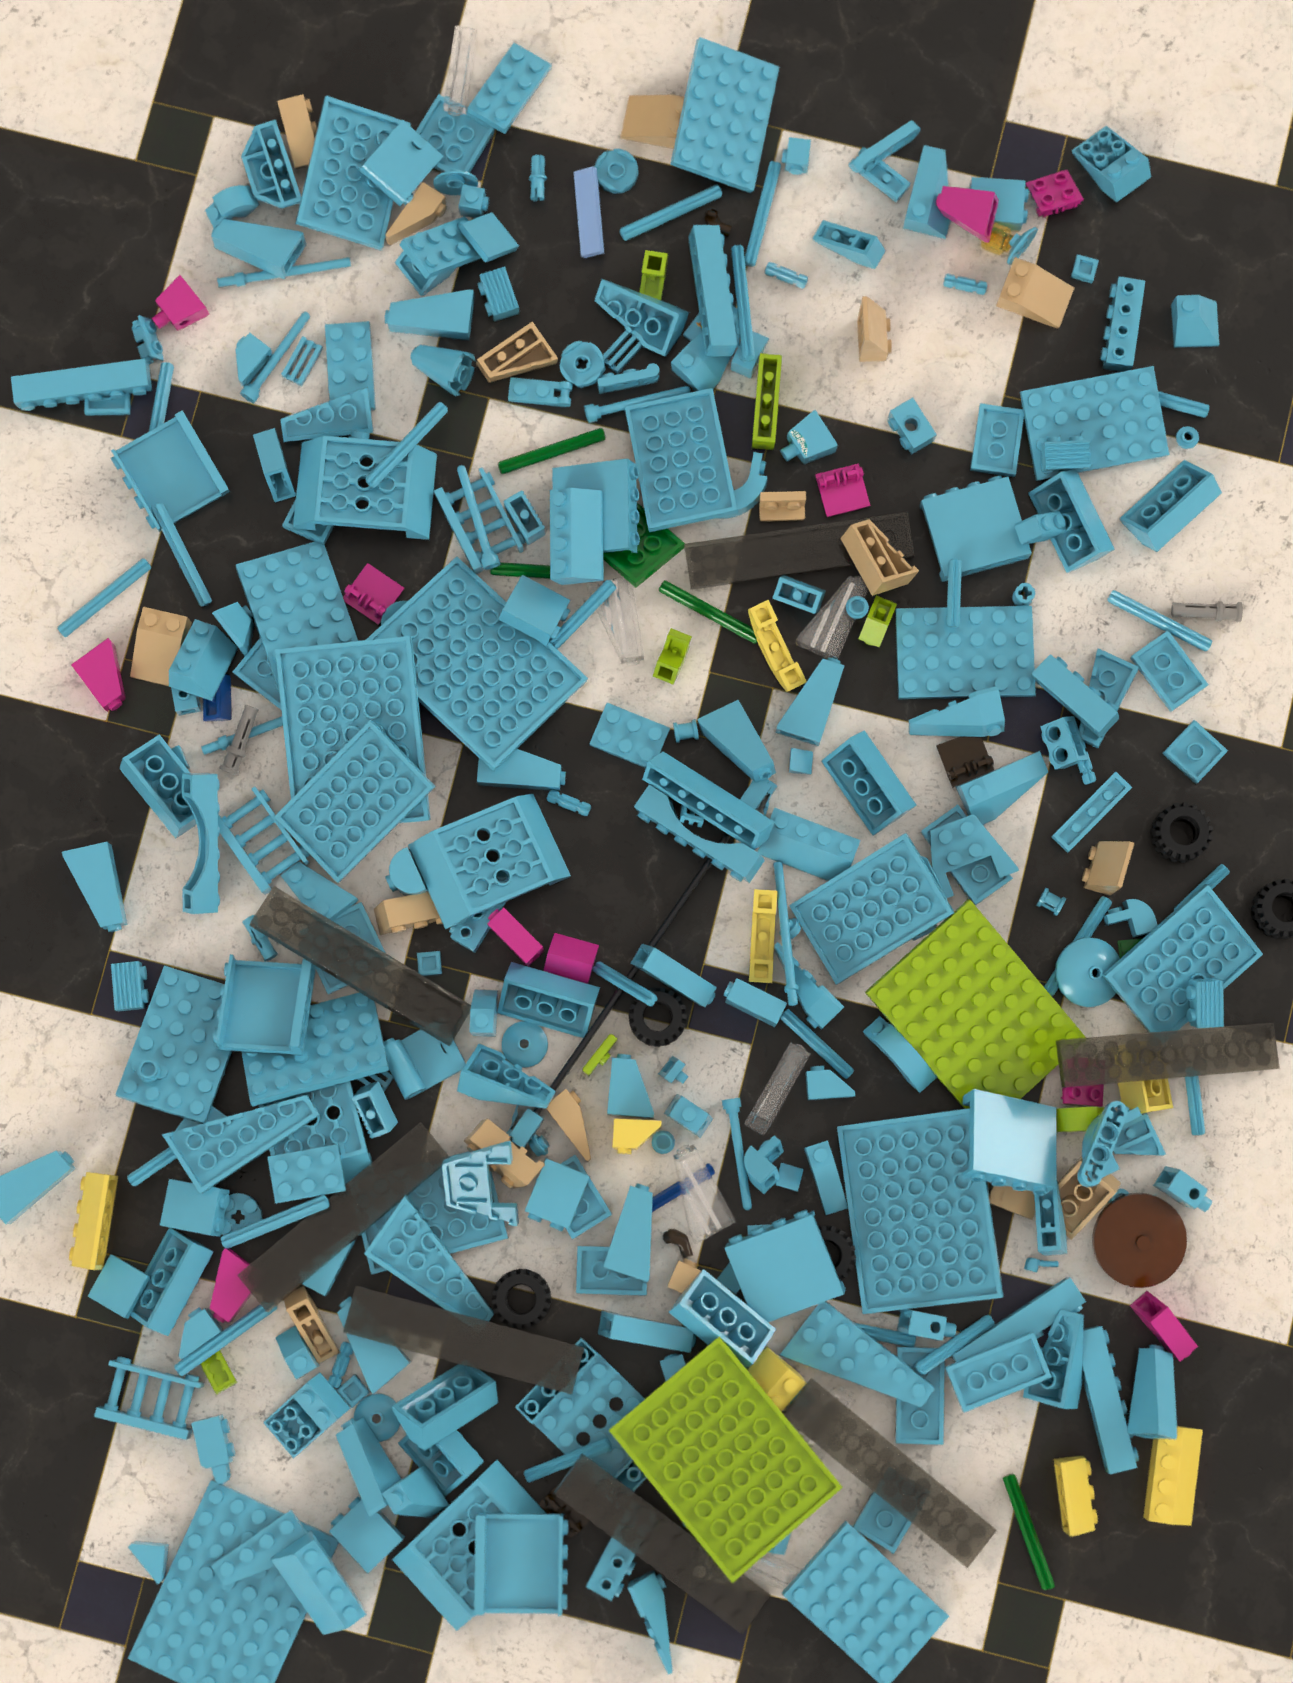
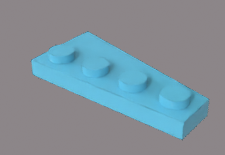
M368 386L281 418L283 441L315 439L321 436L351 435L352 431L373 433Z
M1097 648L1089 687L1091 685L1094 686L1102 694L1100 697L1105 702L1110 700L1119 709L1139 667ZM1082 722L1080 724L1079 732L1082 740L1093 747L1099 748L1106 733L1099 738Z
M291 1509L211 1565L223 1586L229 1585L275 1567L271 1558L307 1532Z

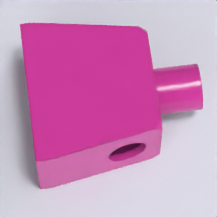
M179 275L156 299L161 312L151 319L159 329L171 322L178 331L203 319L209 313L202 301L182 276Z

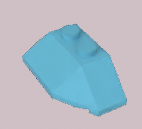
M276 119L254 126L241 158L255 199L281 209L300 203L301 194Z

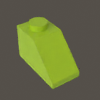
M876 596L859 640L864 641L868 645L880 647L897 604Z

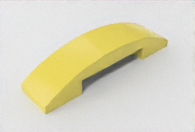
M769 600L748 609L751 625L760 649L784 690L788 692L806 683L807 681L798 662L794 663L775 623L778 619Z
M754 889L749 982L772 983L777 891Z

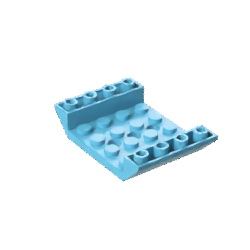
M321 436L303 442L293 529L316 530L317 524L406 531L407 538L429 540L437 454L416 445L375 488L371 486L362 488L358 485V482L361 479H366L400 442ZM363 458H370L373 461L368 467L360 464ZM360 500H365L369 505L365 509H359L356 503Z
M534 794L508 799L433 830L408 845L445 930L467 921L470 916L546 884L552 885L571 877ZM479 830L488 832L489 839L487 841L478 839L477 832ZM495 851L499 856V860L490 862L486 857L487 852ZM498 872H505L508 875L506 883L497 881L496 874Z
M351 1081L259 1105V1108L308 1095L320 1114L314 1125L309 1126L306 1124L270 1148L271 1156L338 1144L345 1184L376 1176L371 1154L368 1153L358 1109L356 1108L357 1105L352 1100L354 1093ZM332 1106H337L340 1110V1115L335 1120L330 1119L327 1115L328 1109Z
M580 1338L515 1408L531 1424H535L564 1454L608 1438L612 1447L610 1451L575 1465L601 1490L600 1492L617 1509L647 1478L609 1431L612 1426L645 1398L584 1339ZM613 1397H619L623 1401V1407L618 1411L610 1408L609 1402ZM598 1414L606 1417L607 1423L603 1428H597L593 1424V1418ZM580 1432L589 1434L590 1442L587 1445H580L577 1442L576 1437Z
M498 1460L492 1463L458 1498L392 1559L456 1631L475 1616V1554L470 1552L469 1544L475 1541L476 1514H547ZM463 1523L466 1527V1533L462 1536L455 1535L452 1530L453 1525Z

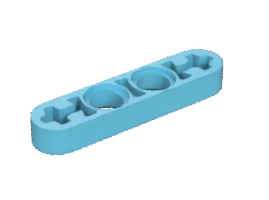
M913 120L909 121L862 152L853 161L852 166L860 174L866 172L911 142L919 134L920 127Z
M1113 1101L1107 1104L1101 1114L1077 1175L1079 1183L1084 1187L1096 1186L1103 1177L1128 1113L1127 1107L1120 1101ZM1117 1107V1108H1118V1109H1117V1112H1118L1120 1115L1114 1117L1112 1123H1111V1122H1106V1120H1107V1121L1112 1120L1113 1115H1114V1112L1111 1111V1109ZM1103 1127L1111 1129L1112 1138L1110 1140L1103 1138L1101 1133ZM1095 1148L1102 1150L1104 1154L1102 1161L1094 1159L1093 1151ZM1093 1165L1099 1166V1168H1094L1091 1173V1176L1094 1177V1179L1087 1181L1088 1176L1085 1175V1173L1090 1172L1092 1170Z

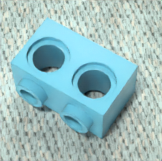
M1074 716L1062 717L1040 726L1042 739L1049 751L1050 763L1054 766L1055 770L1065 769L1088 760ZM1058 728L1060 729V732H1061L1060 737H1058V735H1057V730H1058ZM1065 750L1068 753L1067 759L1064 756Z

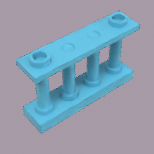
M483 467L478 469L481 479L471 483L472 490L475 492L486 487L491 496L490 499L478 504L479 512L482 513L496 506L501 518L484 526L486 534L506 526L511 535L510 538L492 546L491 550L497 555L516 545L519 553L524 552L522 545L525 543L520 531L515 532L492 487L495 482L490 472L485 473ZM442 487L434 490L435 497L473 572L476 574L483 572L481 565L483 551L475 552L472 544L475 543L474 541L478 539L476 530L471 533L469 531L465 532L461 526L465 524L464 521L472 518L470 510L467 509L461 513L459 511L455 513L451 506L455 504L454 501L465 497L463 488L452 493H445Z
M253 787L252 791L256 797L228 817L224 816L221 818L218 814V825L222 837L261 892L266 895L272 891L269 884L272 883L271 880L300 859L307 866L310 864L307 859L310 854L301 845L298 847L288 831L274 817L276 814L268 804L270 798L263 789L259 791L256 787ZM262 804L269 815L240 836L239 834L234 836L230 830L233 827L232 824ZM275 822L282 834L254 854H247L243 849L246 846L245 843ZM288 841L296 852L269 871L260 873L256 867L259 864L258 861Z
M117 1356V1360H109V1366L117 1367L108 1402L104 1406L96 1408L94 1417L184 1440L190 1438L192 1429L186 1427L187 1423L185 1421L194 1387H204L205 1382L199 1381V1376L185 1374V1377L130 1364L131 1359ZM129 1370L140 1374L131 1407L127 1409V1412L118 1410L117 1402L125 1372ZM153 1376L161 1378L162 1382L153 1415L147 1418L141 1416L139 1410L148 1377ZM173 1381L184 1384L185 1387L176 1421L173 1420L171 1424L163 1422L164 1417L162 1416L171 1382Z

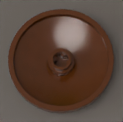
M1131 1193L1118 1197L1102 1210L1093 1228L1092 1246L1098 1264L1112 1279L1129 1287L1146 1288L1164 1282L1176 1272L1185 1256L1187 1234L1183 1220L1168 1202L1151 1194Z

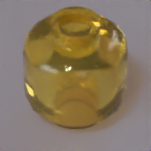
M994 223L989 243L981 240V247L985 251L1002 255L1010 250L1009 242L1014 236L1011 234L1010 228Z

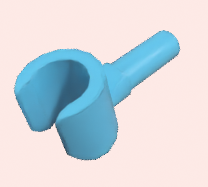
M1028 1258L1024 1269L1037 1273L1039 1266L1058 1267L1059 1262Z

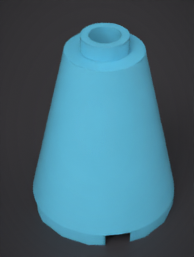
M419 345L411 353L413 366L454 396H459L458 392L461 389L465 391L474 374L475 367L471 366L472 360L475 361V357L469 352Z

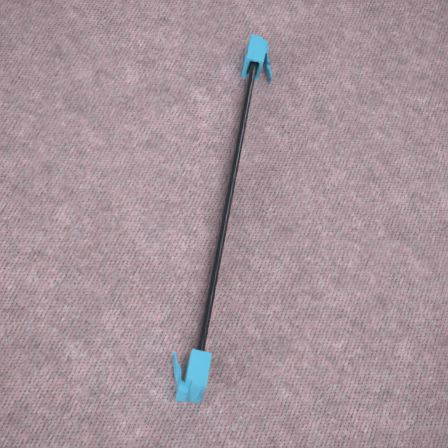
M768 779L757 783L753 781L740 800L757 810L768 795L769 798L763 810L766 816L769 800L777 789V785ZM725 833L719 843L727 844L732 836ZM707 858L648 946L655 948L713 865L711 858ZM633 966L626 977L633 980L640 969ZM617 988L554 1079L550 1088L555 1091L557 1090L625 991ZM516 1105L512 1116V1124L507 1131V1134L511 1137L510 1140L519 1147L523 1146L525 1148L528 1141L531 1140L544 1121L539 1116L544 1108L535 1107L533 1111L527 1108L512 1130L518 1116L517 1110L519 1105Z

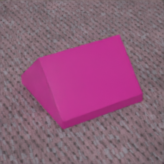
M555 933L547 953L544 971L588 984L599 945Z

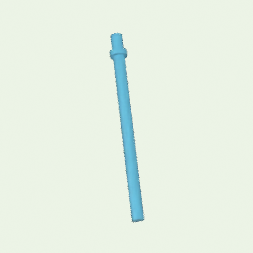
M775 862L773 865L786 976V986L784 989L788 995V1004L795 1006L798 1004L797 992L799 988L795 982L783 863Z

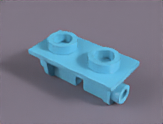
M139 315V320L133 321L131 328L136 342L144 341L143 344L137 346L141 359H146L148 364H152L154 362L153 359L164 361L163 348L156 335V325L152 319Z

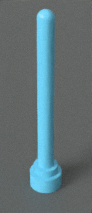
M303 312L253 383L243 387L240 394L246 400L253 404L260 396V387L309 320L310 314L308 312Z
M683 386L600 407L598 405L594 406V404L585 405L586 418L588 423L596 422L602 415L625 410V406L690 393V388Z
M460 465L457 468V472L483 551L481 555L482 567L484 570L493 569L501 563L498 555H495V552L491 550L465 466Z
M740 1098L722 1100L723 1110L726 1109V1114H729L742 1205L745 1210H750L752 1202L747 1171L744 1165L745 1156L738 1117L739 1107H742Z

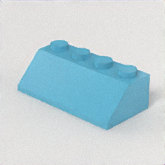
M1183 460L1119 519L1144 546L1158 552L1222 492L1212 473Z
M1076 469L1062 471L1028 493L1038 514L1060 511L1065 519L1066 532L1051 538V542L1066 573L1090 564L1115 550Z
M581 488L550 490V580L560 585L604 581L603 491Z
M865 730L850 737L821 761L873 836L917 806Z
M160 735L122 758L119 769L175 839L196 825L195 817L189 805L182 797V774L190 772Z
M773 809L770 819L775 823L769 839L760 845L758 849L759 854L827 881L851 867L861 840L780 809Z
M511 962L504 979L497 1013L584 1038L590 1026L600 987Z
M169 1227L145 1271L151 1278L130 1316L145 1327L169 1336L180 1313L186 1306L194 1287L198 1284L203 1270L209 1263L213 1251Z
M704 1269L685 1289L669 1311L673 1317L707 1345L720 1336L746 1369L754 1364L777 1330Z
M464 1360L394 1404L392 1411L408 1438L425 1451L498 1403L496 1381L467 1360Z
M309 1531L271 1558L273 1564L323 1635L345 1630L366 1616L362 1603L312 1531Z

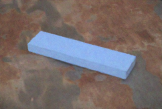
M592 166L574 171L581 257L583 258L604 253L597 168Z

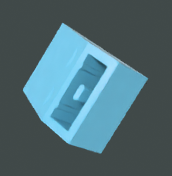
M1107 125L1072 150L1073 155L1101 190L1115 202H1118L1151 178L1148 158Z
M320 1372L302 1386L263 1423L294 1459L342 1417L350 1407Z

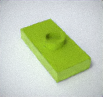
M609 1034L582 1068V1071L590 1076L599 1064L603 1066L611 1056L608 1052L618 1039L614 1035Z
M220 1350L200 1364L216 1395L238 1383Z

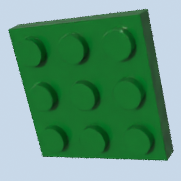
M638 503L639 522L637 523V532L640 542L637 545V553H633L630 550L603 553V560L635 588L683 550L685 543L668 528L649 532L645 510Z

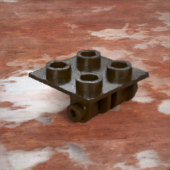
M958 737L936 745L952 788L994 770L993 758L988 755L982 737Z
M573 1470L538 1503L547 1514H563V1520H568V1536L570 1539L577 1535L605 1506Z

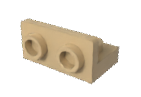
M806 491L760 492V521L804 520Z

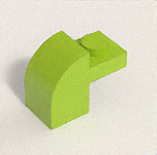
M645 250L639 293L658 300L662 299L668 262L667 253Z
M672 628L670 629L662 653L657 661L653 677L674 685L688 653L692 636Z
M1105 1107L1057 1108L1056 1132L1086 1131L1091 1122L1103 1112Z

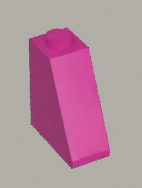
M943 186L942 192L938 194L936 205L942 215L983 242L989 243L999 203L995 192Z
M107 638L71 665L100 705L108 712L109 710L114 711L118 709L126 697L116 647Z
M497 908L488 917L490 920L487 923L488 926L527 967L544 952L543 946L505 908L501 910Z
M225 1248L222 1252L210 1309L214 1311L212 1315L222 1323L234 1320L266 1276L230 1248Z
M1146 1291L1130 1305L1154 1336L1178 1361L1181 1362L1184 1358H1187L1198 1347L1169 1307L1150 1292Z

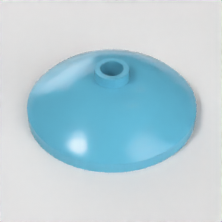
M1081 938L1067 945L1060 953L1055 967L1056 982L1064 997L1070 1002L1083 1007H1096L1109 1001L1116 992L1103 977V974L1120 959L1117 952L1108 943L1097 938ZM1093 969L1097 970L1096 977L1092 976Z

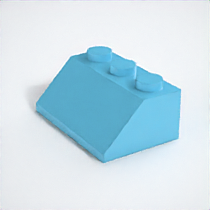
M195 619L169 669V687L212 701L238 647L217 626Z
M457 1430L425 1451L412 1442L407 1435L398 1443L419 1468L425 1464L444 1496H447L484 1462Z

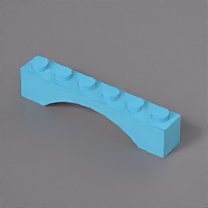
M213 773L182 774V797L189 805L195 817L199 836V849L195 868L182 889L183 912L190 914L218 913V906L220 904V896L218 894V883L220 881V873L218 871V860L220 858L218 837L220 835L218 814L220 811L218 791L220 783L218 774Z
M650 784L634 806L639 813L637 816L644 822L649 823L651 820L657 824L655 828L665 835L668 833L675 836L674 840L684 847L687 844L694 848L692 851L704 859L705 856L711 858V863L720 870H723L725 867L731 871L730 876L739 882H742L744 879L750 883L765 861L761 854L743 843H715L693 834L679 822L670 798Z

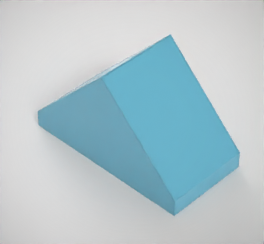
M135 1541L128 1546L157 1584L165 1579L169 1544Z

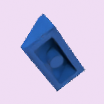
M229 675L224 676L212 701L203 698V721L205 722L232 719L231 677Z

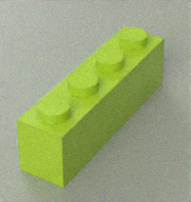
M762 353L759 355L752 448L774 450L782 355Z

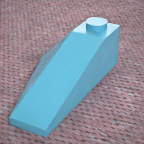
M926 145L923 146L903 229L946 239L950 220L942 215L936 205L937 196L942 192V187L949 186L945 150Z
M604 279L601 280L594 300L608 314L616 318L629 333L635 334L645 348L663 356L668 354L682 334L689 312L672 304Z
M732 306V312L736 315L735 332L739 335L740 339L738 310ZM701 332L671 361V370L695 391L709 388L714 389L720 383L731 356H706L703 333Z
M998 686L975 691L968 694L969 699L960 703L954 700L949 702V706L941 711L933 709L910 719L909 734L985 737L996 736L1004 732L1005 717Z
M1040 751L962 783L956 786V789L967 815L974 814L983 825L1000 816L1048 773V769Z
M777 942L774 945V950L785 971L783 949ZM793 957L795 982L799 988L797 998L805 1014L808 1016L806 1018L807 1022L814 1029L817 1027L822 1029L844 1006L823 985L818 987L815 984L816 980L813 978V975L805 969L802 970L799 967V962Z
M478 1044L461 1070L457 1092L477 1100L545 1109L548 1107L555 1095V1090L535 1076L529 1077L522 1072L521 1066L509 1063L505 1060L506 1056L501 1052Z
M1064 1309L1060 1310L1048 1333L1049 1337L1044 1347L1040 1348L1051 1378L1024 1388V1398L1062 1409L1078 1408L1082 1387L1084 1315Z
M652 1570L629 1581L628 1590L641 1618L644 1617L645 1619L644 1623L650 1637L654 1639L656 1650L669 1675L673 1671L663 1591L666 1584L661 1573L656 1575L655 1571Z

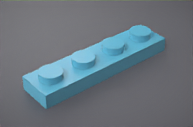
M1115 772L1051 837L1068 853L1132 787Z

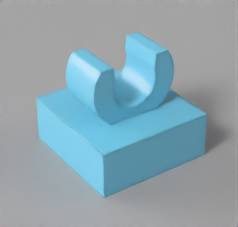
M674 1056L668 1060L658 1073L670 1083L676 1079L683 1084L688 1078L681 1071L685 1064Z

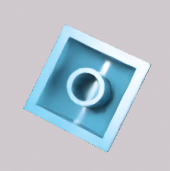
M406 847L397 852L390 862L389 875L385 876L392 892L398 890L404 896L428 892L409 849Z

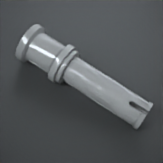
M1218 601L1215 604L1172 602L1171 607L1172 617L1215 618L1219 622L1222 619L1241 622L1243 613L1242 602H1237V604H1223L1222 601Z
M248 705L244 706L245 708L232 744L226 748L227 754L224 763L219 767V769L235 775L240 773L238 769L242 757L246 756L244 748L259 709Z

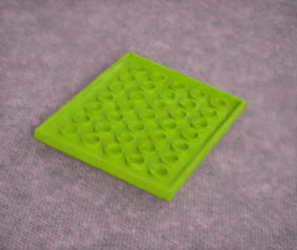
M967 899L954 911V914L946 918L865 991L866 995L895 1029L919 1053L936 1077L964 1109H969L970 1106L963 1105V1096L973 1089L1021 1099L1087 1039L974 903Z
M720 1336L609 1429L610 1433L732 1583L843 1488Z

